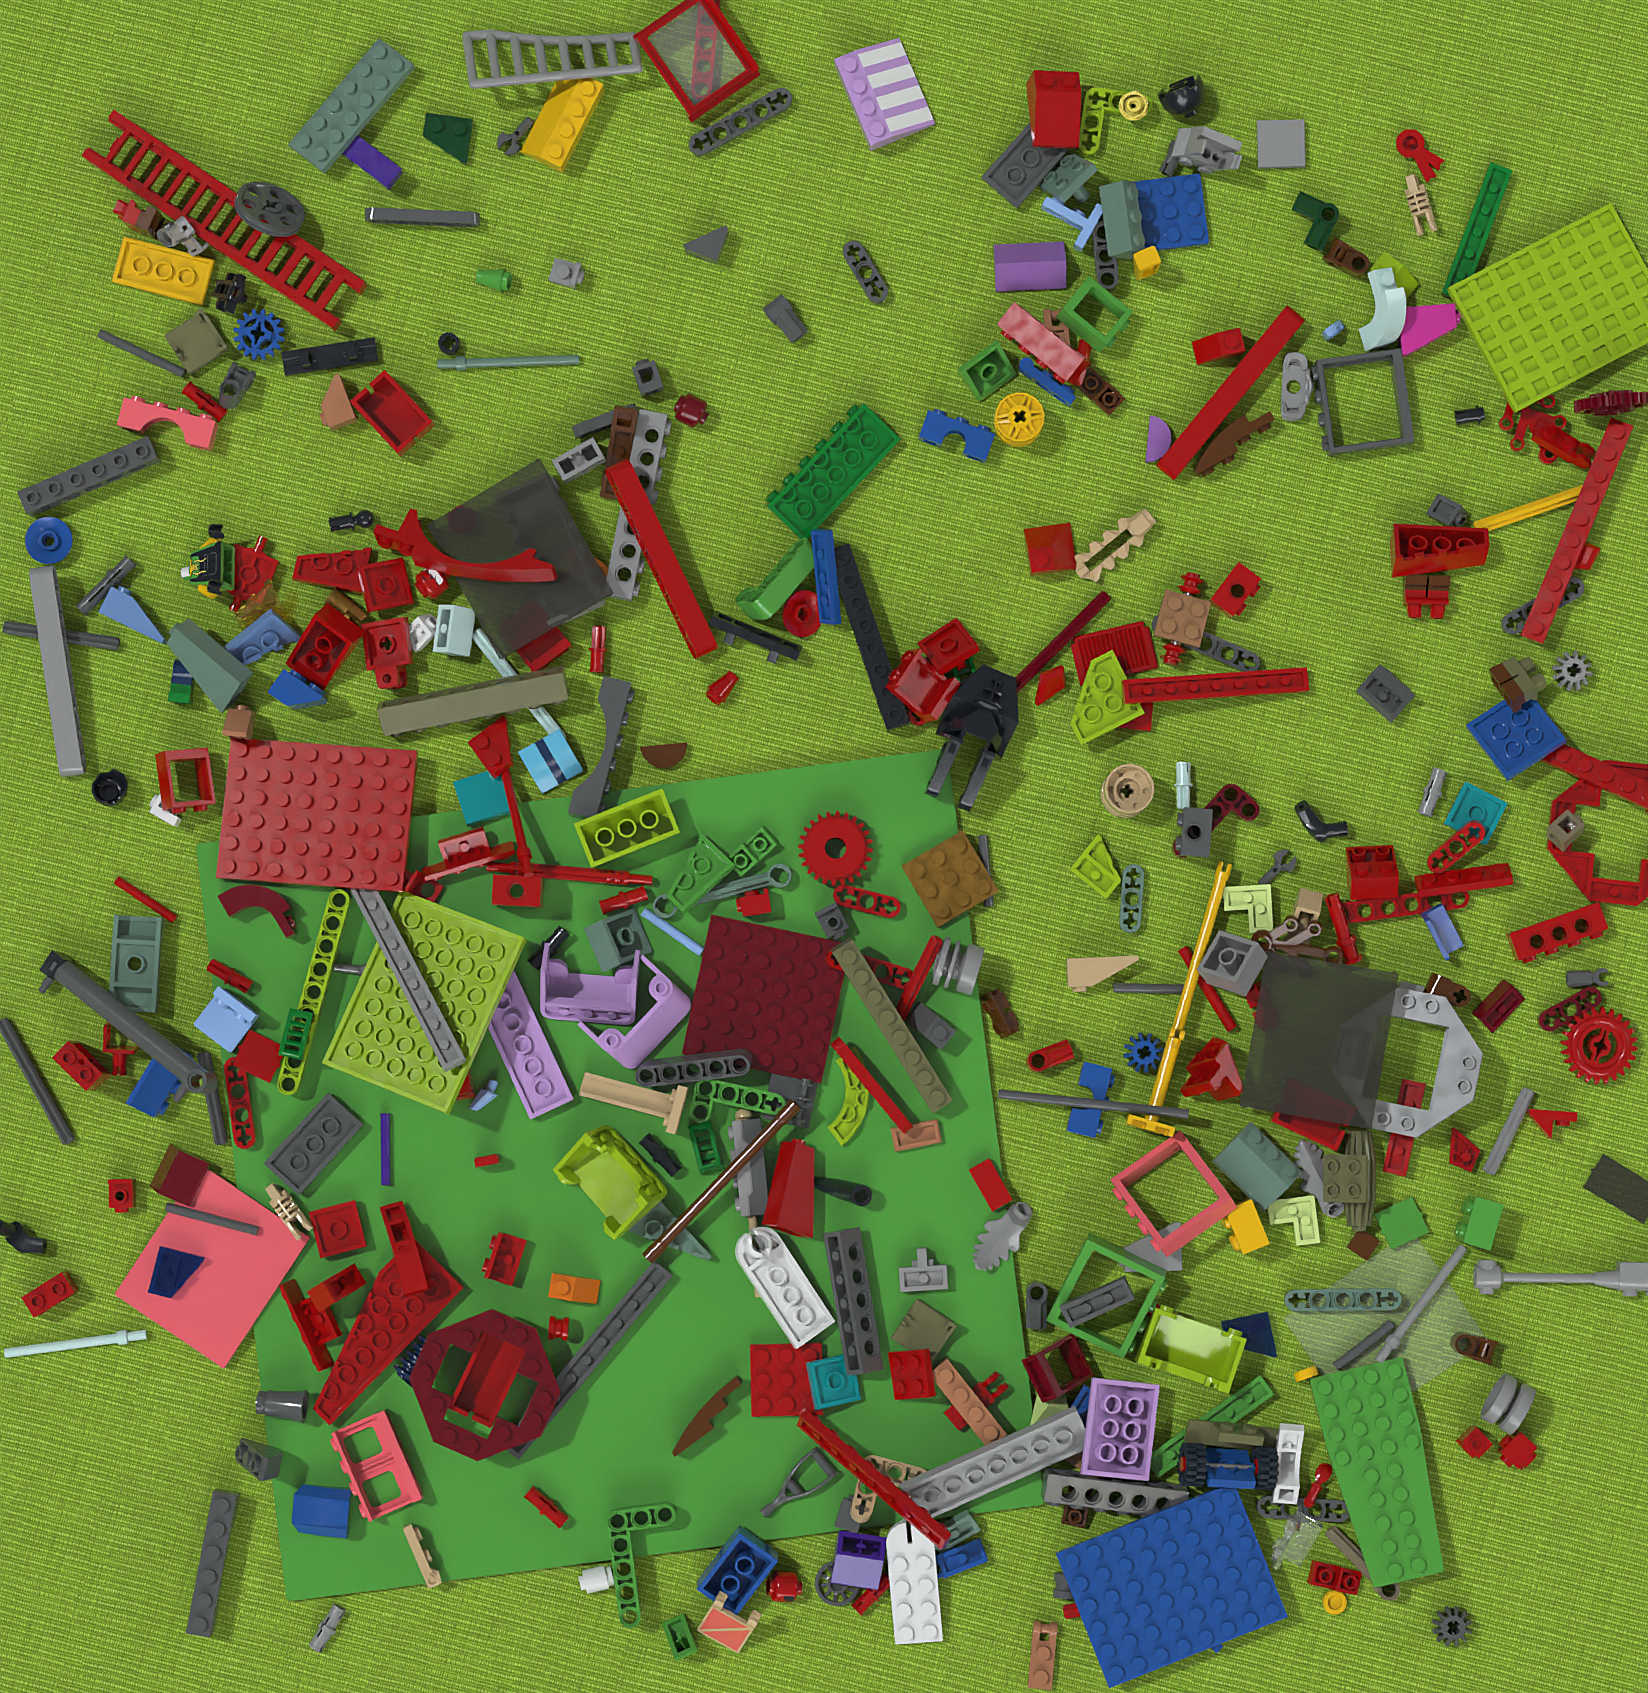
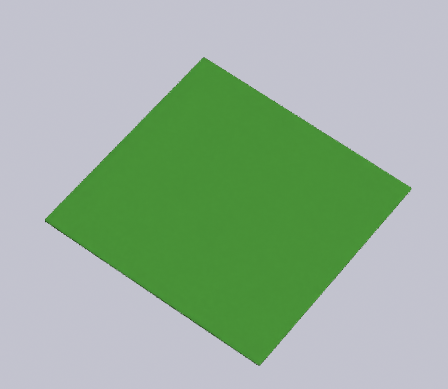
M941 749L609 791L608 795L604 794L602 803L606 804L605 811L663 788L680 833L594 867L595 869L629 871V874L653 876L652 885L633 883L616 885L544 878L543 908L492 905L493 875H510V873L486 871L487 865L470 867L462 873L447 874L441 879L436 880V882L444 887L435 901L436 904L527 939L514 970L574 1100L533 1119H530L489 1029H487L470 1070L476 1096L481 1089H486L489 1079L498 1082L494 1092L498 1096L478 1111L468 1109L476 1097L455 1101L450 1114L447 1115L324 1065L322 1061L361 976L357 974L334 972L333 970L302 1086L296 1094L285 1095L277 1087L284 1056L280 1061L281 1067L276 1069L270 1083L248 1073L256 1130V1142L248 1149H241L234 1143L224 1074L225 1062L231 1057H236L239 1051L238 1046L242 1045L247 1033L233 1052H228L220 1046L237 1188L278 1215L269 1202L272 1199L265 1190L270 1184H277L282 1191L284 1189L287 1190L310 1223L311 1220L308 1212L356 1200L367 1246L320 1258L313 1228L308 1231L297 1220L294 1222L297 1229L308 1234L311 1238L280 1283L281 1285L291 1279H295L305 1300L310 1297L307 1291L355 1263L367 1284L329 1306L342 1333L341 1336L325 1343L334 1364L379 1271L393 1258L380 1212L381 1206L403 1200L414 1238L464 1286L451 1302L331 1425L325 1422L313 1410V1407L333 1366L321 1372L317 1371L316 1366L312 1363L311 1355L302 1341L299 1329L292 1319L288 1305L281 1295L279 1286L253 1324L261 1391L308 1390L309 1393L308 1414L304 1424L283 1418L268 1417L264 1414L268 1445L276 1447L283 1453L279 1475L276 1478H272L287 1600L294 1601L426 1584L403 1531V1526L409 1523L412 1524L413 1528L418 1526L423 1540L419 1541L423 1550L428 1549L432 1558V1562L429 1565L433 1569L439 1570L441 1582L611 1560L607 1530V1517L609 1513L616 1508L658 1502H670L675 1506V1520L667 1526L632 1530L631 1537L634 1557L724 1546L739 1525L761 1541L845 1530L835 1527V1521L843 1496L848 1498L849 1494L854 1495L858 1478L796 1426L800 1416H751L750 1344L791 1342L762 1298L755 1297L754 1286L736 1259L735 1247L737 1241L744 1233H749V1224L746 1216L741 1217V1212H736L735 1197H739L738 1188L733 1187V1179L686 1227L712 1257L707 1261L681 1250L667 1247L655 1261L673 1276L547 1425L542 1436L532 1443L519 1460L509 1451L505 1450L480 1461H475L433 1442L413 1388L397 1375L393 1366H403L400 1358L409 1359L406 1351L415 1352L412 1344H422L418 1338L420 1335L427 1338L431 1332L487 1310L495 1309L537 1328L556 1378L652 1264L642 1253L654 1240L627 1231L619 1239L613 1240L604 1232L603 1221L607 1217L578 1184H563L553 1171V1168L586 1132L603 1125L610 1126L616 1130L665 1186L667 1195L661 1202L677 1219L731 1163L730 1150H735L734 1140H729L728 1126H732V1121H736L735 1114L741 1107L716 1102L714 1113L710 1120L724 1169L701 1175L688 1126L703 1123L694 1121L689 1114L697 1081L643 1087L635 1079L639 1066L633 1069L623 1067L577 1025L580 1021L549 1019L541 1014V968L536 970L527 961L541 946L540 943L543 940L546 941L560 925L570 934V937L556 950V955H552L549 959L564 961L568 965V973L615 977L618 967L602 972L584 928L634 908L653 951L644 956L690 998L692 1007L703 951L698 956L642 917L641 914L644 909L647 908L655 913L653 910L654 900L659 895L668 894L679 872L683 870L687 863L688 856L696 847L701 833L728 857L764 826L779 844L742 877L733 869L717 885L768 872L775 864L786 865L792 874L791 881L787 886L777 888L771 885L756 889L759 890V894H764L763 889H768L771 913L743 917L742 912L737 911L736 898L745 897V893L693 906L684 915L677 910L672 917L662 919L702 947L705 946L711 914L828 939L815 913L835 903L833 892L841 883L836 881L835 886H832L831 881L828 880L824 885L823 878L819 877L818 880H814L816 875L814 872L808 875L809 866L802 867L801 864L806 860L805 858H799L798 855L804 852L803 849L798 848V845L804 844V841L799 837L800 835L806 836L807 833L804 831V827L809 829L812 827L810 820L818 822L817 815L820 814L824 819L828 811L831 816H835L836 811H839L840 817H843L847 812L848 819L850 820L856 816L857 825L863 822L862 831L869 830L870 832L865 836L866 839H872L873 841L871 844H868V848L873 849V852L867 853V856L872 860L871 862L865 861L864 863L868 869H860L861 877L853 875L854 882L851 883L848 879H845L844 885L895 897L900 903V911L897 916L886 918L838 905L849 928L845 930L847 933L845 936L835 941L843 942L851 937L862 955L906 967L914 971L932 935L940 937L943 942L945 937L951 938L949 949L952 950L955 948L956 941H961L960 952L965 953L968 945L973 944L968 910L937 928L901 867L958 833L950 770L936 798L925 794L927 783L934 772ZM572 796L518 803L527 847H530L532 853L531 863L591 868L574 823L584 819L572 817L568 814ZM462 810L412 816L406 869L412 873H415L416 870L422 872L424 867L443 862L438 840L480 827L484 828L490 847L509 841L514 843L515 854L505 860L497 859L490 862L511 864V861L520 862L517 857L516 851L518 846L510 813L467 827ZM831 839L827 842L825 851L829 857L837 859L844 855L846 846L840 839ZM220 841L200 843L197 845L196 851L210 961L216 959L231 969L236 968V972L253 980L250 989L244 994V992L228 983L225 985V981L211 974L213 992L218 986H221L260 1015L249 1030L281 1044L289 1009H298L327 900L331 892L337 889L344 890L352 898L336 962L354 965L367 964L377 940L350 889L217 879L216 869ZM775 868L771 873V878L773 877L776 882L784 884L788 880L789 873L786 874L784 869ZM430 883L425 884L421 892L423 896L431 897L435 892V888ZM519 884L514 885L511 888L512 896L515 898L522 896L524 892L523 887ZM241 885H259L272 889L282 895L293 907L292 910L285 914L286 916L291 915L298 926L295 928L297 934L289 939L286 938L273 915L262 907H251L234 917H229L217 896ZM644 886L648 897L647 901L630 905L626 910L621 908L603 915L599 900L616 896L620 891L624 893ZM843 889L842 892L837 893V896L840 897V902H845V899L853 900L851 905L856 906V898L860 892L854 891V896L847 894V889ZM378 891L390 913L399 892ZM338 894L334 899L335 905L337 907L345 905L346 897L343 894ZM868 894L863 895L860 898V905L863 908L872 907L874 903L873 897ZM877 897V906L874 911L879 912V907L885 908L887 914H891L893 910L896 911L897 907L893 905V901L889 900L888 904L880 903L883 898ZM662 898L657 903L658 910L662 913H667V915L674 909V906L667 899ZM331 917L328 921V927L331 930L337 929L340 925L337 917ZM831 918L828 924L831 927H835L838 921L835 918ZM325 940L322 943V950L325 953L331 952L333 942ZM640 959L637 1007L633 1023L629 1025L584 1023L598 1036L611 1028L617 1029L626 1036L658 1002L649 992V984L657 974ZM634 960L627 962L623 965L633 966ZM323 962L316 965V974L319 976L326 974L327 966ZM884 965L877 966L875 969L876 976L880 979L884 978L887 975V968ZM933 965L909 1013L918 1002H921L953 1028L956 1033L940 1050L905 1020L904 1023L952 1098V1102L934 1113L930 1111L846 974H844L830 1044L840 1037L849 1049L855 1046L864 1061L866 1070L911 1124L937 1119L942 1142L895 1152L890 1128L897 1126L869 1093L867 1110L859 1128L841 1146L827 1127L837 1118L842 1109L846 1088L842 1070L836 1062L840 1056L829 1045L822 1082L817 1085L809 1128L785 1124L764 1145L768 1196L781 1142H791L793 1138L806 1142V1146L814 1148V1176L860 1183L868 1186L872 1192V1199L868 1205L857 1206L814 1188L813 1238L795 1237L773 1228L770 1229L780 1236L835 1320L834 1323L806 1342H821L822 1358L843 1354L823 1233L860 1227L883 1369L857 1375L861 1400L823 1408V1415L817 1416L828 1429H833L837 1432L843 1442L847 1445H852L863 1459L869 1455H876L921 1467L926 1471L932 1470L985 1445L969 1424L958 1431L943 1413L952 1403L935 1382L936 1396L894 1399L888 1352L907 1349L890 1337L917 1298L957 1325L932 1362V1368L947 1357L970 1388L974 1387L978 1382L984 1381L993 1372L997 1371L999 1374L998 1378L985 1388L991 1394L998 1386L1005 1382L1009 1387L995 1398V1401L987 1409L1006 1431V1436L1030 1426L1033 1414L1028 1373L1021 1361L1026 1357L1012 1250L1008 1249L1009 1259L1007 1261L999 1257V1266L996 1267L993 1264L992 1270L987 1268L986 1271L975 1268V1263L973 1262L975 1257L972 1255L973 1252H978L974 1249V1245L983 1244L977 1236L988 1233L984 1227L985 1223L990 1220L1000 1219L1007 1212L1006 1204L991 1211L969 1172L970 1168L989 1158L1003 1182L978 982L976 978L971 995L957 992V980L954 979L951 980L948 988H944L946 979L944 976L940 977L938 986L933 985ZM893 968V975L889 982H892V978L900 979L901 985L909 981V978L906 977V972L903 975H898L894 973L896 969ZM880 983L896 1008L904 989ZM316 985L312 986L309 990V995L312 999H317L321 994L320 988ZM310 1008L304 1010L306 1012L314 1013L313 1010ZM691 1009L644 1061L684 1056L682 1049ZM296 1036V1040L301 1042L302 1037ZM290 1058L292 1067L298 1068L301 1065L302 1060ZM713 1061V1062H712V1065H713L714 1068H716V1069H722V1068H723V1065H722L721 1062H717V1061ZM696 1064L688 1065L691 1071H700ZM233 1065L229 1066V1070L234 1071L235 1078H230V1082L244 1081L243 1076L238 1077L239 1068ZM665 1067L668 1074H676V1070L673 1067ZM749 1069L745 1075L716 1080L768 1091L771 1073ZM642 1070L645 1077H653L650 1070ZM585 1072L670 1095L672 1089H677L678 1085L689 1087L677 1134L666 1132L667 1127L663 1126V1117L580 1096L579 1092ZM290 1077L286 1078L283 1084L284 1088L287 1091H292L295 1087V1081ZM710 1082L702 1084L701 1092L704 1095H709L712 1092L713 1087ZM240 1084L235 1085L232 1089L233 1096L236 1098L243 1097L245 1088ZM732 1087L726 1088L724 1091L726 1100L730 1101L735 1098V1090ZM329 1092L364 1125L310 1185L298 1195L272 1172L264 1162ZM755 1092L750 1093L747 1097V1102L751 1106L756 1105L759 1101V1097ZM704 1105L696 1108V1116L702 1119L707 1115V1109ZM239 1108L235 1113L236 1119L240 1122L245 1121L248 1118V1111L244 1108ZM751 1110L753 1116L749 1117V1119L761 1118L762 1130L772 1121L763 1119V1112ZM380 1113H390L391 1185H381ZM250 1123L236 1125L237 1130L242 1128L243 1136L239 1137V1141H243L244 1145H247V1141L251 1140V1135H246L245 1128H250ZM709 1131L699 1132L695 1135L700 1137L709 1134ZM648 1133L663 1148L666 1147L669 1150L668 1153L682 1166L673 1177H670L657 1162L655 1163L652 1160L653 1157L639 1144ZM711 1140L700 1142L698 1146L710 1144ZM712 1149L701 1152V1156L714 1153ZM498 1154L501 1163L475 1168L474 1159L477 1157ZM716 1159L703 1162V1164L714 1163ZM861 1189L860 1192H855L854 1197H858L857 1201L862 1202L863 1199L868 1198V1193L865 1194L866 1190ZM764 1214L757 1215L758 1227H767L762 1225ZM500 1231L527 1240L513 1286L492 1279L484 1278L485 1272H482L485 1258L490 1259L492 1249H489L492 1236H497ZM926 1247L927 1259H933V1265H947L948 1289L900 1292L899 1267L912 1266L911 1260H917L916 1248ZM557 1272L601 1280L597 1304L548 1297L552 1273ZM550 1316H555L557 1319L569 1317L568 1341H562L561 1338L548 1340ZM451 1344L432 1387L453 1396L473 1353ZM517 1374L498 1417L517 1425L527 1410L538 1382ZM737 1376L742 1384L724 1397L728 1407L710 1419L714 1429L674 1457L672 1451L685 1428L700 1408L721 1387ZM387 1409L424 1497L369 1522L367 1517L363 1518L358 1507L361 1502L358 1495L354 1496L352 1494L349 1515L350 1529L347 1538L298 1532L292 1524L293 1500L295 1492L303 1484L350 1488L349 1483L352 1481L349 1474H344L339 1461L342 1460L339 1451L335 1452L331 1445L330 1439L333 1438L331 1433ZM448 1409L444 1418L488 1438L492 1427L489 1428L472 1420L471 1418L474 1414L472 1411L466 1417ZM367 1427L344 1438V1444L354 1463H359L382 1452V1446L372 1427ZM814 1447H819L818 1450L831 1466L838 1470V1474L813 1493L778 1505L765 1518L760 1510L777 1497L786 1477L799 1460ZM811 1455L791 1476L803 1492L812 1489L828 1477ZM896 1468L888 1471L889 1475L894 1479L901 1477V1472ZM1038 1470L937 1515L933 1519L956 1516L966 1509L971 1514L1042 1505L1044 1501L1041 1497V1471ZM386 1471L363 1482L364 1491L372 1507H378L401 1495L400 1488L391 1471ZM906 1472L904 1481H907L909 1472ZM865 1484L860 1486L861 1491L865 1494L873 1492ZM533 1485L549 1500L552 1499L554 1501L553 1504L569 1516L560 1528L544 1514L541 1516L538 1513L539 1510L524 1498ZM786 1487L785 1494L793 1495L791 1491ZM876 1495L870 1519L867 1522L861 1523L859 1528L896 1524L903 1517ZM661 1508L658 1514L661 1519L667 1520L671 1518L672 1512L670 1509ZM638 1511L635 1514V1519L639 1523H644L648 1520V1515L644 1511ZM615 1514L611 1517V1521L615 1526L624 1524L625 1520L622 1515ZM618 1538L614 1541L615 1547L619 1550H624L628 1546L627 1541L623 1538Z

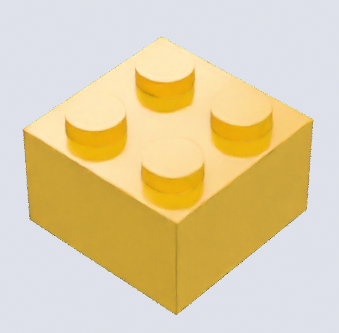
M1245 1198L1235 1202L1237 1208L1221 1219L1224 1228H1229L1232 1236L1228 1237L1233 1250L1246 1254L1270 1244L1252 1199Z

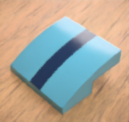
M560 729L518 752L542 794L584 771Z

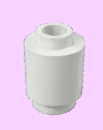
M602 1565L582 1570L583 1575L578 1576L581 1591L586 1590L587 1594L609 1589V1586L615 1585L610 1566L604 1567Z

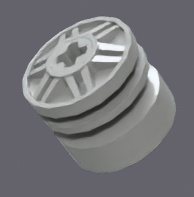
M945 937L933 965L932 984L938 986L940 977L944 976L946 977L944 988H948L951 980L954 979L957 980V992L971 995L985 948L969 944L965 953L960 952L961 941L957 940L955 948L952 950L949 949L951 938Z

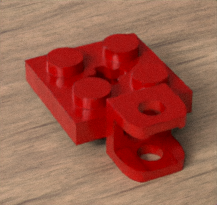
M408 617L361 624V629L365 631L363 634V644L367 671H375L376 682L380 689L394 690L405 688L407 685L405 665L414 664ZM388 637L392 641V646H390L389 650L383 647V643L386 642Z

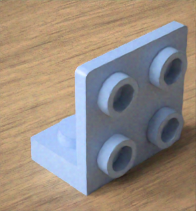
M218 986L213 992L215 996L194 1022V1026L228 1052H233L260 1015L225 988Z

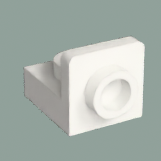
M432 614L418 616L409 626L411 646L415 652L421 651L435 636L437 618Z
M156 794L149 804L151 807L149 812L178 827L182 819L177 817V814H172V810L163 811L161 795Z

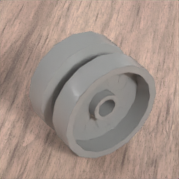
M1503 1373L1487 1396L1480 1413V1418L1490 1424L1499 1420V1429L1510 1435L1513 1434L1529 1411L1536 1394V1389L1525 1383L1517 1387V1379L1507 1373Z

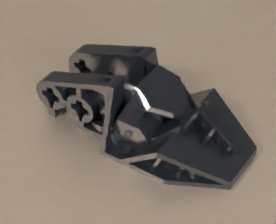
M983 664L960 684L947 704L935 735L946 740L936 761L934 772L927 783L925 794L933 798L938 796L959 747L963 744L965 733L974 735L987 742L982 749H978V757L957 805V808L970 811L993 759L1001 762L1006 747L1019 723L1017 681L1015 677Z

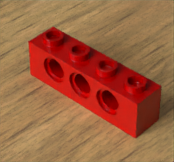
M1599 902L1508 933L1506 937L1515 961L1522 960L1524 964L1536 960V954L1544 952L1545 956L1556 953L1559 951L1558 947L1567 944L1568 948L1581 944V938L1589 936L1590 940L1601 937L1604 935L1602 931L1609 928ZM1578 919L1583 920L1586 925L1582 933L1575 929V922ZM1556 927L1561 928L1563 931V938L1559 941L1554 939L1552 935ZM1533 935H1537L1541 939V945L1537 949L1533 948L1530 944V939Z

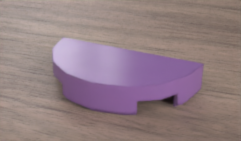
M1152 415L1149 418L1145 463L1155 462L1162 458L1171 444V431L1167 424L1160 418Z

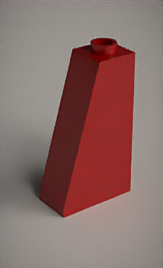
M793 1138L791 1142H781L762 1225L795 1237L813 1238L814 1148L806 1146V1142Z

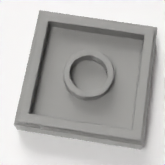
M1304 119L1257 120V168H1305Z

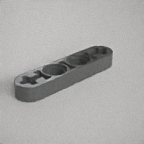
M1576 577L1570 579L1572 585L1577 584L1579 587L1576 589L1577 594L1575 595L1574 592H1570L1565 595V598L1568 600L1564 601L1563 597L1558 609L1583 594L1584 584L1580 579ZM1536 598L1502 618L1501 629L1504 633L1514 635L1523 630V621L1515 625L1516 630L1512 627L1508 629L1506 626L1509 623L1508 618L1511 620L1520 617L1517 612L1520 611L1523 620L1526 622L1528 618L1526 609L1528 606H1533Z
M1263 1495L1256 1502V1510L1261 1516L1266 1518L1343 1522L1349 1517L1345 1502L1339 1499L1316 1498L1315 1502L1321 1506V1512L1317 1516L1309 1514L1308 1508L1304 1506L1305 1497H1298L1297 1511L1291 1515L1284 1511V1503H1280L1281 1514H1276L1278 1510L1272 1508L1269 1509L1268 1513H1265V1510L1260 1506L1265 1504L1266 1500H1269V1503L1272 1505H1278V1503H1273V1495ZM1325 1503H1329L1328 1508L1333 1509L1337 1508V1504H1340L1341 1508L1345 1509V1512L1341 1513L1340 1517H1337L1334 1512H1328V1517H1324L1326 1513Z

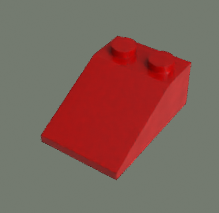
M1034 70L1026 83L1033 147L1078 149L1081 113L1079 72Z
M327 603L314 614L285 664L306 678L308 682L313 683L324 691L353 652L365 631Z

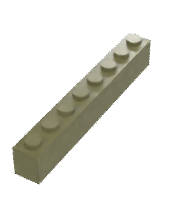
M563 665L379 702L377 712L383 735L397 737L403 735L406 731L422 732L431 726L443 728L449 726L451 722L467 723L477 717L488 719L496 716L497 713L506 712V714H513L522 708L538 709L547 703L559 705L569 699L570 689Z
M849 937L830 949L930 1111L934 1113L952 1102V1098L853 939Z

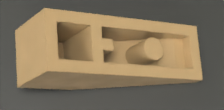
M1138 955L1066 959L1067 988L1072 987L1073 992L1087 991V987L1099 983L1138 961Z

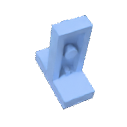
M1046 197L1041 209L1081 231L1073 248L1082 252L1095 225L1103 215L1102 205L1097 203L1087 219L1082 211L1076 208L1071 210L1064 206V202L1054 197L1052 199Z

